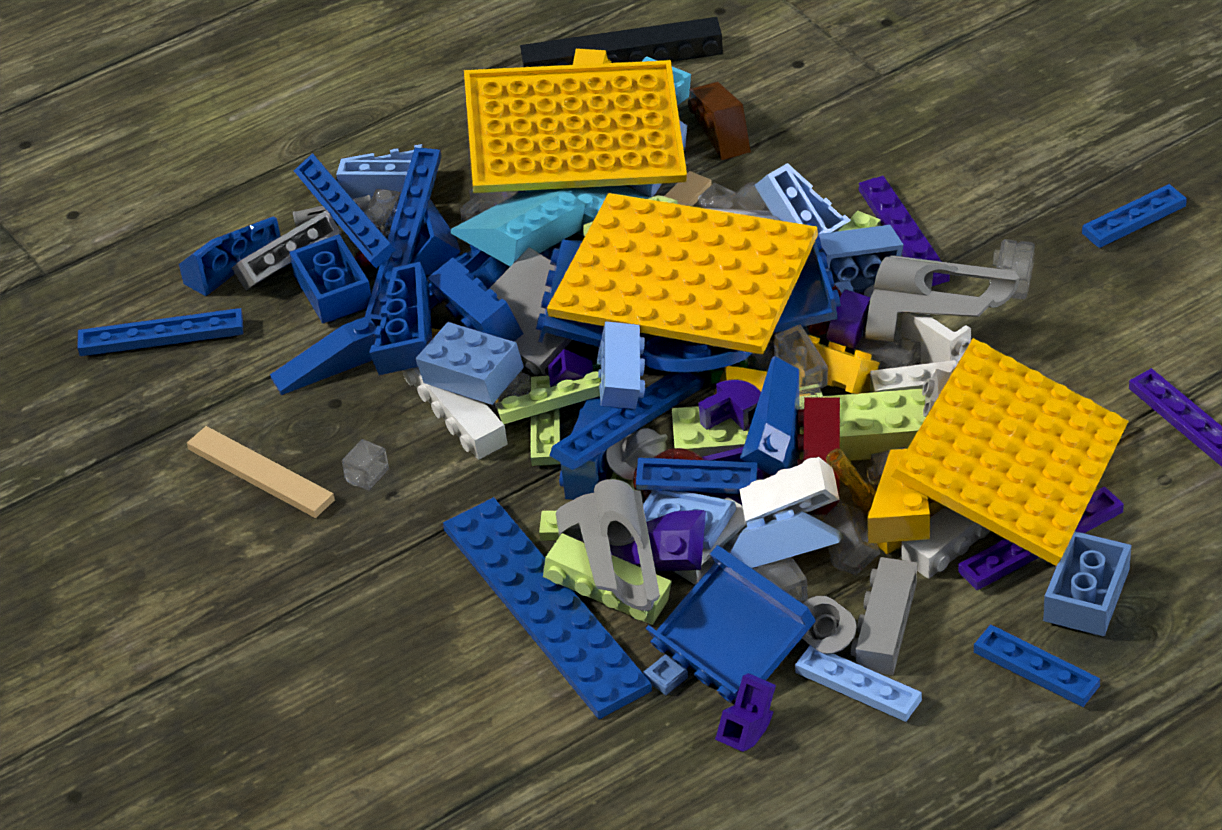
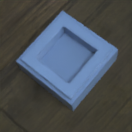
M666 654L643 672L645 677L651 682V685L665 695L688 678V671Z

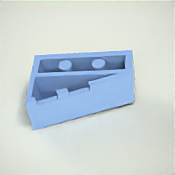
M422 144L414 145V148H423ZM392 149L389 155L374 157V153L343 158L340 161L336 174L337 181L352 199L370 195L371 200H399L414 150L399 153L398 149Z
M788 163L766 175L754 185L772 215L779 218L780 221L804 225L810 223L811 226H817L818 234L835 232L851 221L846 215L841 216L831 207L832 203L827 198L823 199L812 189L813 186Z
M605 321L597 357V364L601 365V370L599 369L598 378H601L599 386L601 406L636 409L638 397L643 398L645 380H640V376L644 374L645 359L640 358V354H643L645 339L640 337V325Z

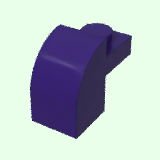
M844 289L840 297L841 306L836 307L837 319L830 320L827 340L846 346L845 352L855 354V350H861L862 330L867 322L871 297Z
M726 380L716 384L717 394L699 402L700 424L706 430L731 418L745 431L751 426L761 391L746 381Z
M749 673L743 675L735 705L722 712L715 740L742 752L753 747L766 731L774 711L769 709L776 685Z

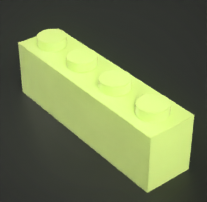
M563 533L545 558L544 578L651 625L654 624L668 601L671 581L657 574L660 597L654 602L653 608L649 611L631 608L619 600L612 591L598 589L595 586L585 544ZM611 555L614 572L617 576L633 585L643 584L641 567Z

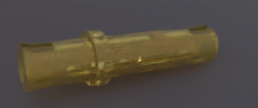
M834 449L827 455L826 462L833 467L835 473L852 493V499L855 504L862 506L868 514L876 494L875 489L864 481L843 450Z

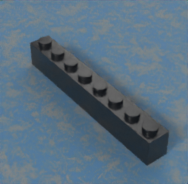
M711 17L520 45L523 67L573 65L576 49L606 50L608 61L612 63L642 62L646 56L657 61L671 60V62L722 55L723 43L718 18Z

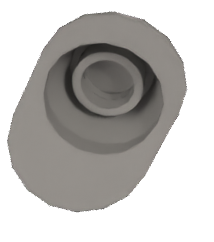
M649 428L640 429L607 449V463L615 474L625 479L635 480L638 458L665 459L667 453L665 442L668 436L666 434L660 435Z
M815 596L803 603L809 608L816 620L802 637L803 640L824 654H834L850 644L855 636L857 626L855 618L849 611L827 596Z

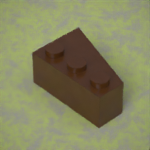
M718 81L689 89V110L695 115L721 160L750 153L743 104Z

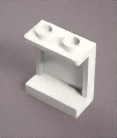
M901 313V350L922 364L956 360L958 364L971 342L970 327L965 325L957 332H953L930 317V314Z

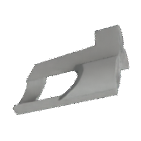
M892 255L885 257L878 269L874 291L870 298L865 339L894 342V334L897 331L898 313L979 317L988 307H998L1012 297L1018 288L1019 276L1016 271ZM933 272L991 280L990 286L980 297L931 291Z
M607 479L600 481L595 485L594 493L582 495L561 506L556 511L559 537L563 533L576 540L584 541L595 586L598 589L612 591L619 600L631 608L649 611L653 608L654 602L659 599L660 593L641 491L633 490L629 484L620 480ZM633 541L636 542L643 584L633 585L617 576L613 568L610 545L622 546Z

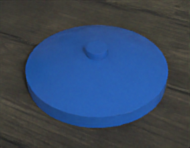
M652 335L645 339L643 354H640V358L645 359V366L657 370L703 372L738 363L748 358L752 353Z

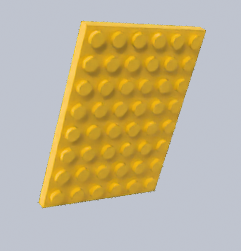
M671 60L464 70L473 193L687 182Z
M608 193L547 307L548 316L604 326L605 321L640 325V333L763 355L818 236L817 226Z
M973 338L896 467L892 477L1057 566L1129 421L1117 413L1094 403L1091 399L1071 391L1066 386L1056 383L1043 376L1040 372L1026 367L1012 357L1006 356L989 345Z

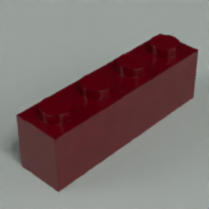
M804 397V409H798V427H804V434H798V452H804L803 459H798L797 466L809 458L820 457L833 467L839 495L840 397ZM839 500L809 511L807 514L839 515Z

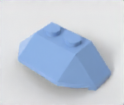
M793 509L777 513L774 520L765 522L764 518H759L746 523L747 528L740 533L730 554L750 568H754L839 543L842 534L841 531L803 511L794 513Z

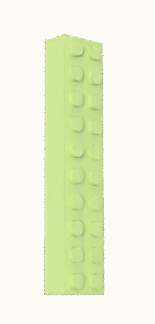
M922 389L822 396L840 397V461L888 458L890 450L908 449L926 418L923 416L925 396L922 395ZM799 398L800 409H804V398ZM699 406L672 408L676 459L691 460L744 447L749 429L743 431L731 418L706 430L700 424ZM800 427V434H804V427ZM800 452V459H803L804 452Z

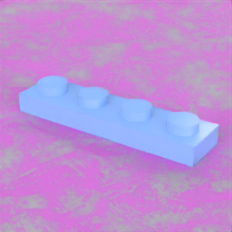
M811 645L795 664V673L905 722L922 701V692L836 654L821 653Z

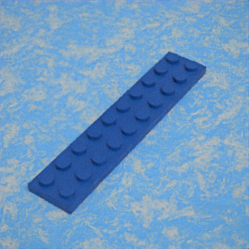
M494 497L443 522L444 531L598 719L652 691L651 682L574 591L543 577L545 557Z

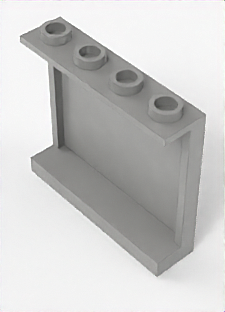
M529 247L489 289H492L497 294L499 300L504 299L508 303L524 333L514 341L517 343L524 370L532 377L548 376L545 369L567 347L572 339L545 333L543 342H538L540 330H536L539 314H544L545 309L540 308L544 292H549L550 287L545 286L549 270L554 271V265H550L551 260Z

